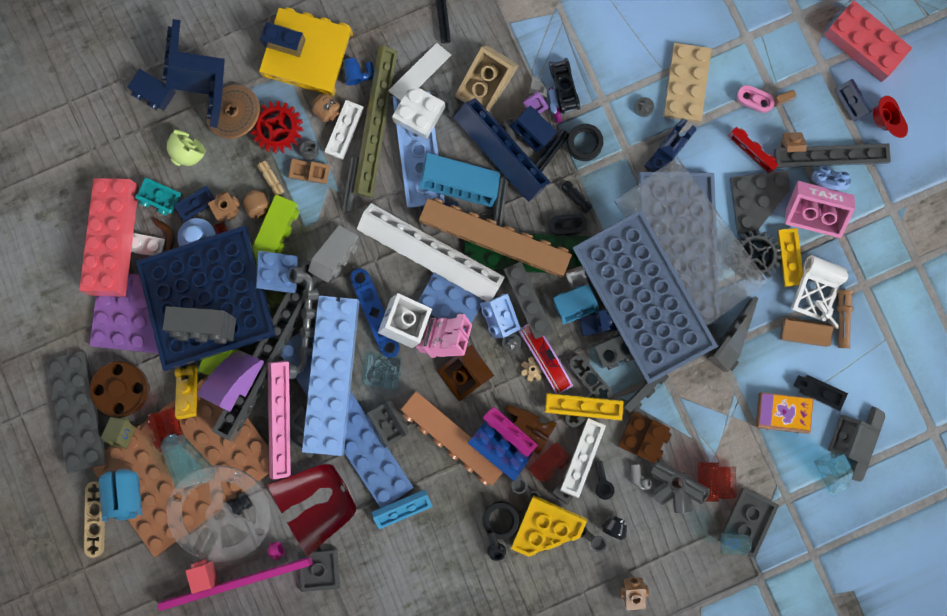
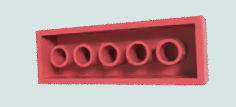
M93 178L79 291L89 296L126 297L137 208L135 196L139 191V185L131 179Z

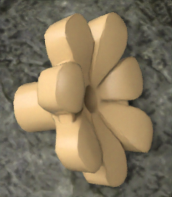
M529 357L528 363L526 361L521 363V366L525 368L521 371V375H527V381L532 382L534 378L537 381L542 379L540 373H543L534 357Z

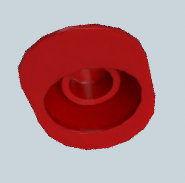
M883 96L879 101V105L873 108V120L879 128L885 131L888 130L897 138H904L908 133L906 120L895 99L891 96Z

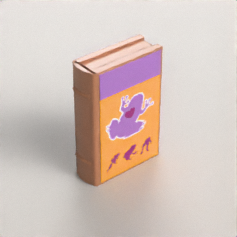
M759 393L756 428L810 434L814 398Z

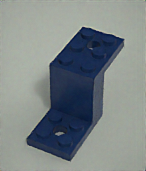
M173 19L172 27L168 26L162 78V80L166 81L165 88L208 94L209 104L206 119H210L209 127L217 128L222 104L225 59L178 52L181 20Z

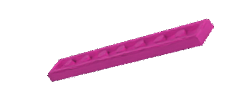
M309 556L226 581L194 594L190 592L159 602L157 606L159 611L305 568L313 564L312 558Z

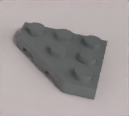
M788 171L730 178L737 234L747 233L750 230L752 232L759 230L790 190Z

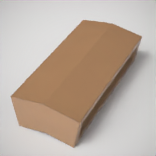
M783 317L780 340L829 347L833 326L828 323Z

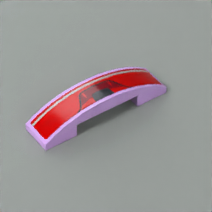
M528 324L518 330L535 357L555 394H560L571 388L573 385L545 336L535 340Z

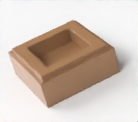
M791 90L777 95L774 98V107L793 101L796 97L795 91Z

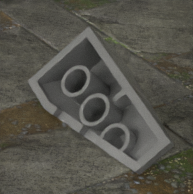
M756 296L748 301L717 343L718 347L713 349L707 356L709 361L724 372L733 371L739 363L737 359L740 357L758 302V297Z

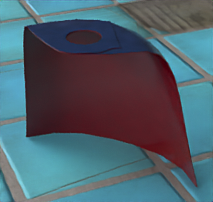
M331 464L319 465L267 485L281 513H284L291 506L305 501L319 488L332 489V495L328 502L316 504L303 511L297 518L287 522L306 556H309L322 543L342 528L356 512V505L346 484ZM341 485L345 490L344 492L340 489Z

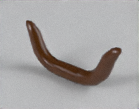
M154 218V223L157 227L165 231L167 235L165 251L173 249L174 234L172 229L167 224Z

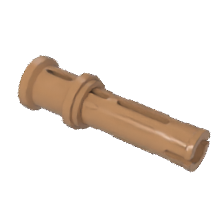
M838 290V306L836 307L837 312H839L838 348H850L851 312L854 310L852 295L854 291Z

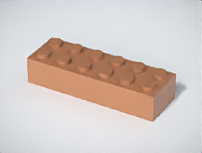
M415 392L401 410L404 412L402 416L410 423L415 421L419 424L417 428L423 434H431L434 437L432 441L440 448L444 445L449 449L447 453L455 460L461 459L464 462L462 466L470 473L475 471L479 474L477 479L486 486L488 483L493 485L503 472L468 444L472 438L418 392Z

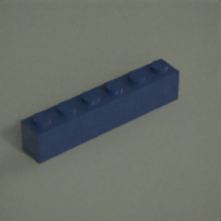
M476 98L466 102L453 117L528 202L537 197L551 183Z

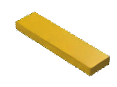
M546 393L544 413L622 420L624 401Z

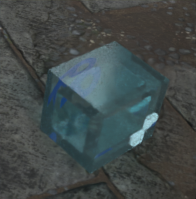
M721 532V553L748 556V551L751 550L749 535Z

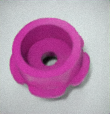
M271 542L269 544L270 547L267 551L271 559L278 561L285 555L284 547L280 542Z

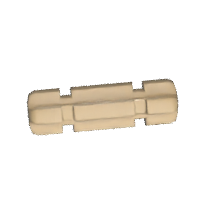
M266 161L259 163L258 168L263 173L262 175L270 188H272L271 190L274 195L279 196L282 194L284 189L279 184Z

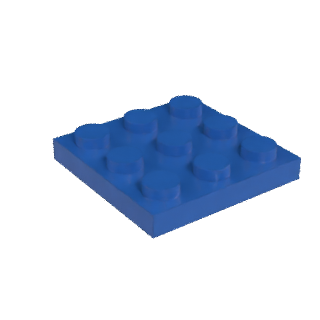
M486 421L468 442L470 446L513 481L517 479L533 455L531 453L526 457L518 452L512 443L506 441Z

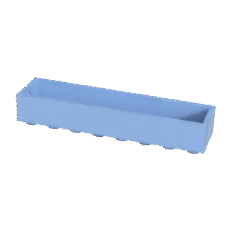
M319 296L302 452L344 455L360 303L358 299L340 298L339 301L336 297Z

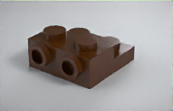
M633 412L617 447L651 463H655L656 460L660 461L664 452L661 450L663 443L667 444L672 433L669 432V427Z

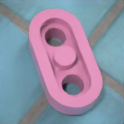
M743 86L737 92V100L741 105L760 113H767L774 106L775 102L772 95L752 86ZM743 94H747L749 99H745ZM764 101L766 107L761 106L760 102Z

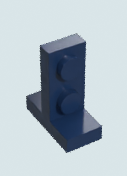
M606 310L598 311L595 315L579 319L582 336L618 330L611 315Z

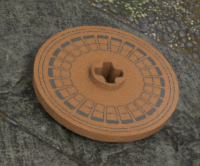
M231 85L223 88L217 128L209 127L211 131L225 139H235L248 133L256 124L260 114V103L255 93L242 85ZM206 119L207 124L209 126L210 119Z

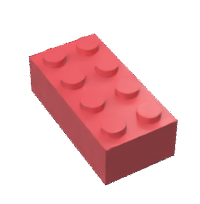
M854 0L824 34L826 38L881 82L890 76L912 49L909 44Z

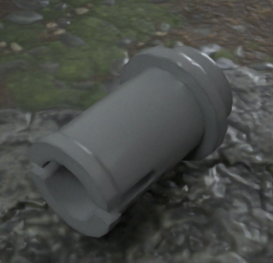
M513 119L503 120L501 127L516 143L515 131L510 127Z

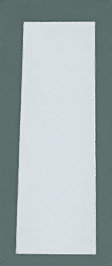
M436 43L388 91L401 101L410 84L419 88L451 54Z

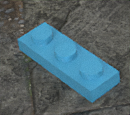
M422 490L371 513L380 530L433 506L426 490Z

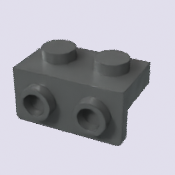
M390 400L365 414L384 448L409 434L406 422L400 418L396 405Z

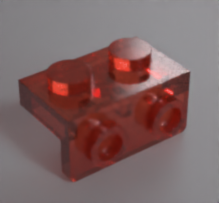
M175 407L148 415V427L151 431L153 430L155 436L153 443L155 448L159 449V452H165L186 445L180 421L175 417Z
M555 442L529 466V470L540 482H547L554 476L553 471L558 467L561 469L569 462L567 458L570 455L559 443Z

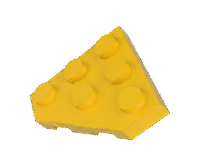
M533 495L511 549L530 557L543 550L558 547L565 542L580 539L588 519Z

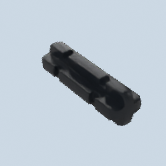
M566 181L562 185V190L565 193L568 192V196L578 206H581V210L584 213H587L593 207L589 201L585 200L586 198L576 187L573 188V184L570 181Z

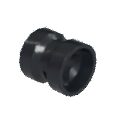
M242 490L236 494L235 499H229L225 502L230 512L236 518L242 514V510L253 506L249 497Z

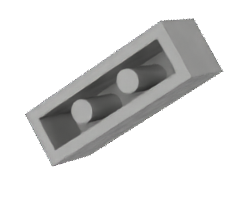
M339 225L312 258L308 272L326 282H329L332 277L336 278L341 270V265L345 266L350 258L349 255H354L359 246L356 244L359 236Z

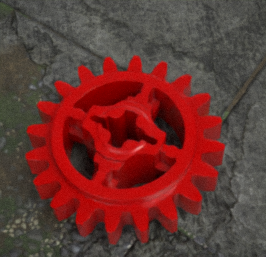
M270 101L269 108L263 104V111H260L259 118L253 127L255 130L251 131V134L256 136L254 141L256 143L260 142L259 147L261 149L266 146L265 150L267 152H270L273 148L274 154H277L278 149L285 153V147L291 151V143L298 145L295 139H302L298 132L304 131L303 127L299 126L303 124L302 119H298L300 114L298 112L294 113L295 108L293 106L288 109L287 103H284L281 107L280 101H277L276 106ZM274 114H278V115H276V117H274V118H272V119H268V117H270V116H272V115H274ZM286 116L291 120V129L285 125ZM278 125H280V129L277 128L276 130H274V126L277 127ZM263 126L269 130L268 139L263 135ZM282 136H286L285 139H283V140H281V141H276V140H278V138H280V137H282Z

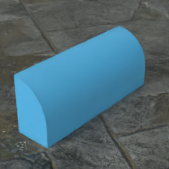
M427 153L420 176L419 188L492 207L498 194L500 172Z

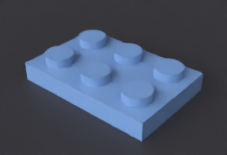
M433 273L418 303L432 308L431 315L438 319L456 318L457 314H465L471 324L481 307L480 303L484 302L480 297L464 290L462 287L436 273Z

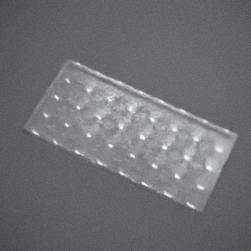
M678 157L614 201L625 218L642 210L706 326L768 283V280Z

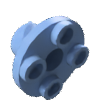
M820 166L819 170L814 171L812 174L813 182L824 188L837 191L845 190L851 184L848 172L833 171L827 166Z
M200 218L190 219L180 227L178 243L179 246H184L217 235V233L208 221Z

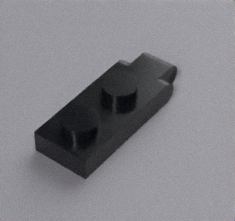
M798 375L793 385L800 389V394L814 398L815 401L837 411H841L848 393L809 375H806L805 378Z

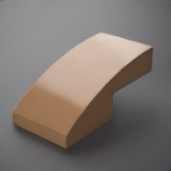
M291 159L288 178L327 184L330 165Z

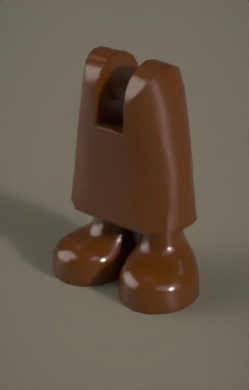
M506 404L504 410L516 416L512 423L538 445L534 452L539 455L547 439L533 433V430L535 429L549 438L557 423L554 421L541 423L539 422V416L519 407Z

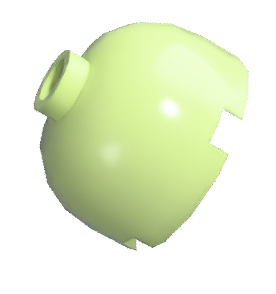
M177 129L174 130L167 141L166 147L171 157L170 160L178 166H193L203 158L206 149L197 139L192 141L188 138V133Z

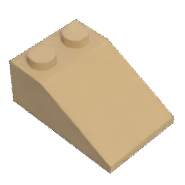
M483 46L480 48L455 97L464 103L476 98L489 112L512 79L519 65L490 46Z

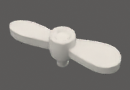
M815 301L816 307L822 312L820 320H828L837 329L839 326L831 317L833 315L832 312L826 309L821 301Z

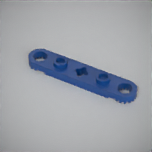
M362 268L355 269L351 273L350 279L381 353L385 357L393 358L400 351L399 343L378 333L385 310L369 273ZM356 274H365V281L357 283L355 281ZM372 308L380 310L378 318L370 316ZM387 343H393L396 347L395 351L391 354L385 352L384 348Z

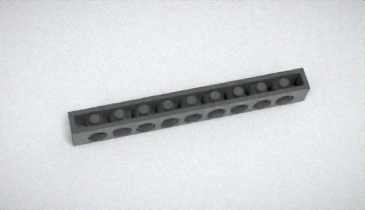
M305 259L301 269L312 277L313 289H317L322 279L308 272L311 261ZM304 280L301 283H296L295 293H286L272 321L276 336L261 340L253 357L264 361L246 397L239 395L231 412L223 410L212 430L213 433L231 442H235L268 381V362H277L302 317L301 311L304 308L303 290L306 285Z

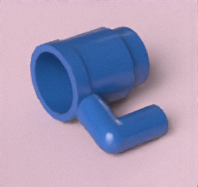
M348 58L342 61L345 85H357L363 81L373 79L374 68L372 62L365 63L367 73H361L356 58Z

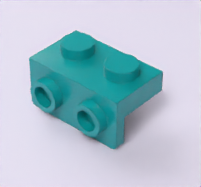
M145 177L135 198L139 200L138 204L147 208L152 205L157 208L156 212L167 216L168 213L173 214L175 210L174 205L178 203L182 193Z

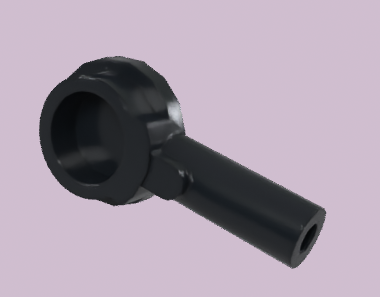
M595 462L599 479L595 493L602 500L610 499L614 495V486L606 480L603 462Z
M488 529L486 533L490 546L487 548V554L491 560L500 561L506 555V547L498 543L494 530Z

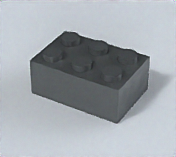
M166 306L163 331L179 341H188V338H192L196 342L207 343V340H214V343L226 344V341L234 340L236 318L223 310Z

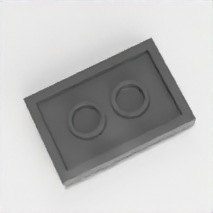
M742 488L718 541L725 544L727 540L734 537L738 540V546L734 549L756 558L779 505Z

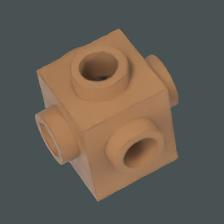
M225 192L215 196V200L208 203L220 223L225 220L231 221L238 216L237 214L241 212L238 208L241 204L235 195L232 197L228 192L226 194Z
M632 577L630 579H623V587H620L621 599H624L626 610L646 609V597H649L648 585H644L643 578Z

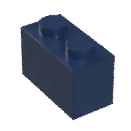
M266 22L260 41L264 47L300 57L305 37L302 32Z
M140 68L127 87L132 92L131 96L139 101L142 99L148 102L147 105L156 111L158 108L164 111L176 93L173 89L165 88L166 84Z
M531 105L510 125L536 153L557 133L553 126Z

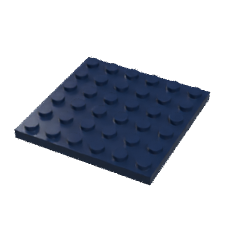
M245 225L136 261L163 371L175 369L276 336L264 289L256 288L257 262L248 229ZM166 306L226 311L236 318L234 340L226 341V344L214 343V340H207V343L196 342L192 338H188V341L176 340L175 337H170L169 333L163 331Z

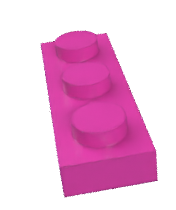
M495 407L489 410L483 417L490 427L495 428L506 441L512 443L517 451L526 457L538 446Z

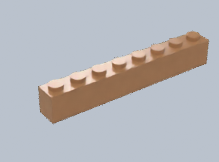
M437 198L427 199L419 222L561 278H563L572 256L566 248L558 246L557 249L550 246L551 243L540 239L539 242L533 240L532 235L515 233V229L509 226H504V228L497 226V222L491 219H486V221L479 219V215L473 212L466 214L461 212V208L455 205L448 207L443 205V201Z

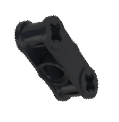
M568 58L555 63L549 62V69L554 81L561 113L564 114L565 111L572 109L580 110V101L576 93ZM567 83L569 88L563 89L560 87V84Z

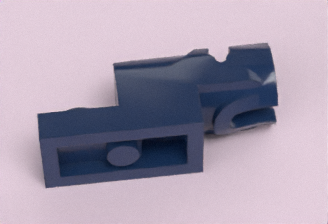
M682 118L644 167L650 172H664L696 132V127L692 125L684 136H679V132L688 121Z

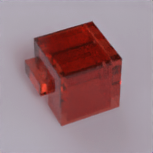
M698 462L699 483L710 488V494L705 502H719L720 499H733L737 497L736 466H719V462Z

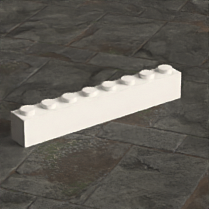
M372 203L363 212L357 230L390 247L397 253L408 257L415 263H419L430 271L446 278L448 281L455 283L464 290L475 294L482 300L490 301L495 297L505 278L504 276Z

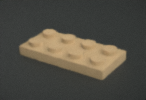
M680 43L673 44L664 118L677 120L684 118L691 122L701 123L712 48Z

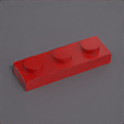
M735 127L728 135L736 145L767 173H771L778 166L776 159L772 155L766 154L758 142L752 141L745 130Z

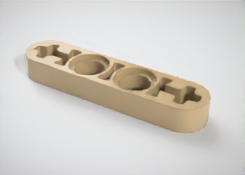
M98 481L88 483L85 488L84 552L90 558L98 557L104 552L105 522L102 521L101 504L98 500L90 501V498H95V493L91 491V488L95 487V484L96 488H99ZM96 492V498H100L99 492ZM93 504H97L100 507L97 515H93L90 512V507ZM93 523L99 526L97 534L90 532V526ZM99 537V540H95V547H98V551H95L94 554L93 550H90V547L94 545V540L90 541V538Z

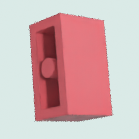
M206 559L190 564L191 568L186 570L192 594L210 589L219 584L213 561L207 562Z

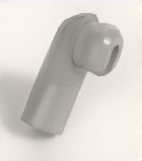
M640 464L630 465L632 483L641 490L650 489L652 481L641 475Z

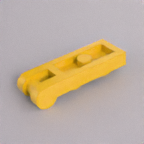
M195 365L175 369V417L178 420L194 417L197 413L198 372Z

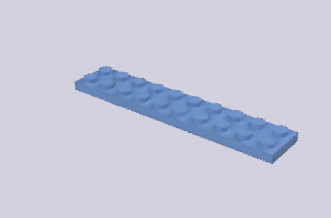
M300 333L288 341L281 354L284 361H288L289 364L293 363L296 367L300 364L301 358L299 356V347L302 343ZM310 338L309 346L314 345V338ZM308 357L305 370L296 375L297 381L307 396L312 357ZM350 390L344 453L379 507L382 508L412 490L414 486L389 448H384L367 419L366 413Z

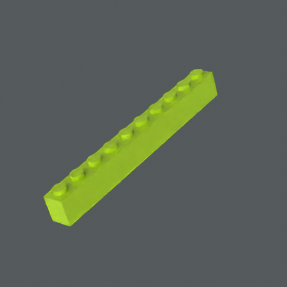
M275 194L252 246L256 262L259 251L282 254L285 247L283 242L286 237L290 236L292 231L291 224L293 220L298 218L300 213L296 202ZM237 348L203 359L198 372L210 376L225 359L238 351Z

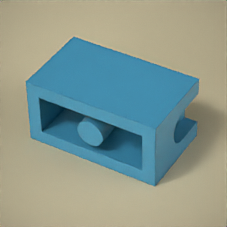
M589 284L577 286L574 290L567 293H559L553 298L554 306L562 325L598 312V303Z

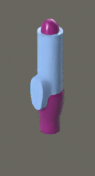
M550 87L548 91L551 103L550 108L556 123H561V110L556 92L553 87Z

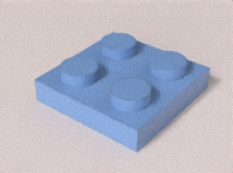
M259 251L257 257L256 288L295 293L296 283L290 282L289 271L291 268H297L298 256Z

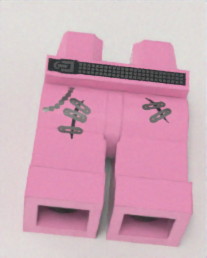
M457 314V317L452 319L439 318L437 320L436 318H430V322L426 325L423 333L425 340H421L416 348L420 353H428L431 358H436V356H464L472 324L465 314Z

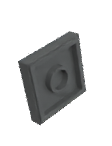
M337 548L314 550L309 555L312 558L313 564L299 569L301 592L340 589ZM304 551L298 552V560L309 557L306 556Z

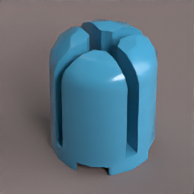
M119 469L116 472L108 471L100 476L98 482L102 521L108 522V518H114L119 521L134 519L136 514L143 516L139 476L136 472L129 469Z

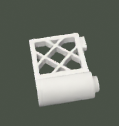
M810 255L804 263V274L791 309L820 320L822 316L817 315L814 308L816 305L812 303L809 295L817 291L821 299L819 301L833 314L834 308H832L837 291L839 286L847 281L848 273L845 267ZM808 279L813 280L816 287L810 291L806 289ZM826 286L832 287L830 295L824 298L821 289ZM806 297L809 306L804 309L798 308L800 300Z

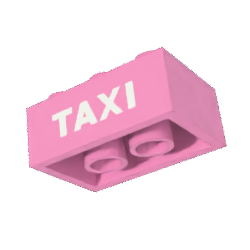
M798 181L785 209V224L841 238L855 210V197L845 192Z

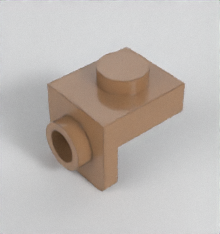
M802 132L783 133L781 148H785L786 152H805L807 144Z

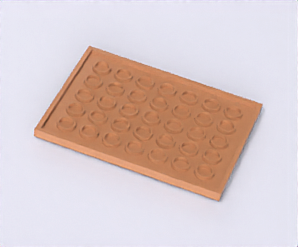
M209 376L197 383V394ZM197 395L196 416L178 420L175 417L174 400L136 427L127 449L110 446L105 450L107 464L92 468L99 479L106 472H116L119 469H129L138 474L143 516L136 514V518L129 519L128 521L154 558L226 506L225 502L229 499H235L238 492L241 490L243 492L247 491L269 475V445L249 417L235 442H231L212 432L224 410L223 408Z

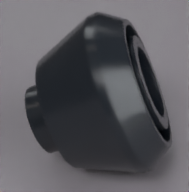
M614 516L613 519L609 518L602 525V531L609 536L619 540L627 537L625 520Z

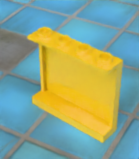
M279 8L274 24L302 32L305 37V43L300 57L266 47L259 70L260 74L265 78L318 93L329 94L334 97L336 92L335 84L350 36H353L352 29L345 23L340 22L336 24L324 17H321V19L314 18L310 13L303 12V14H300L292 8Z

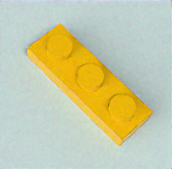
M798 228L778 230L779 248H781L780 255L782 256L780 261L784 287L799 286L803 276Z

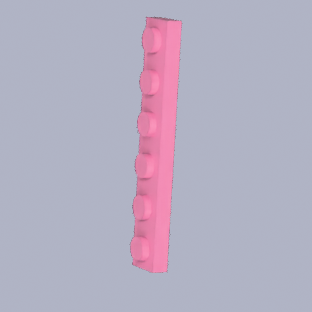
M268 362L269 476L274 480L291 476L289 362Z

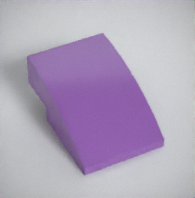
M240 350L236 351L210 374L197 395L231 412L239 395L246 397L264 361Z

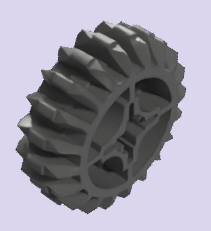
M750 230L747 232V235L741 234V239H735L737 245H731L735 252H730L729 255L735 257V259L730 260V263H736L733 270L738 268L741 270L738 273L739 276L745 273V280H748L751 276L752 282H755L757 277L760 281H763L764 276L770 278L771 273L777 272L775 267L781 265L776 261L782 259L781 255H777L781 248H775L778 245V241L772 243V235L766 238L767 232H763L760 236L759 230H756L754 234ZM751 241L760 242L765 247L758 248L755 246V244H752ZM745 245L747 257L744 260H742L741 253L742 248ZM762 251V253L759 254V257L749 260V258L753 257V254ZM769 252L770 259L766 266L764 256ZM752 263L757 268L759 267L761 271L752 270L746 265Z

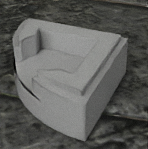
M532 76L528 96L539 91L541 96L547 99L545 85L539 78Z

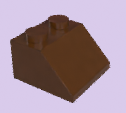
M472 345L466 348L464 356H454L437 370L458 401L464 399L494 376Z

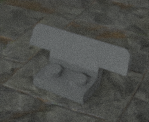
M871 407L866 423L840 414L828 451L853 460L847 475L848 479L861 482L865 477L885 420V413L876 407Z

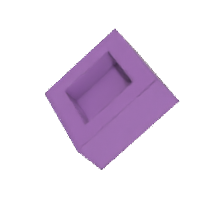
M539 91L523 100L526 108L531 105L539 113L549 108Z

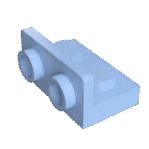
M508 293L480 303L482 314L488 324L489 333L493 338H504L521 329Z

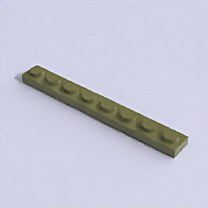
M384 45L378 47L353 191L354 194L367 198L373 197L390 98L388 90L392 87L398 52Z

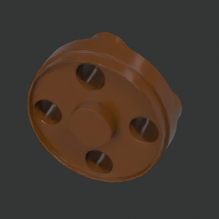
M124 361L111 362L101 367L93 376L90 385V395L94 405L101 412L112 417H127L135 414L144 406L150 392V385L144 372L138 366ZM119 365L123 367V372L120 375L116 373V368ZM139 383L143 386L141 393L136 392V386ZM100 385L104 387L102 395H99L97 392ZM120 403L124 406V411L121 414L117 411V406Z

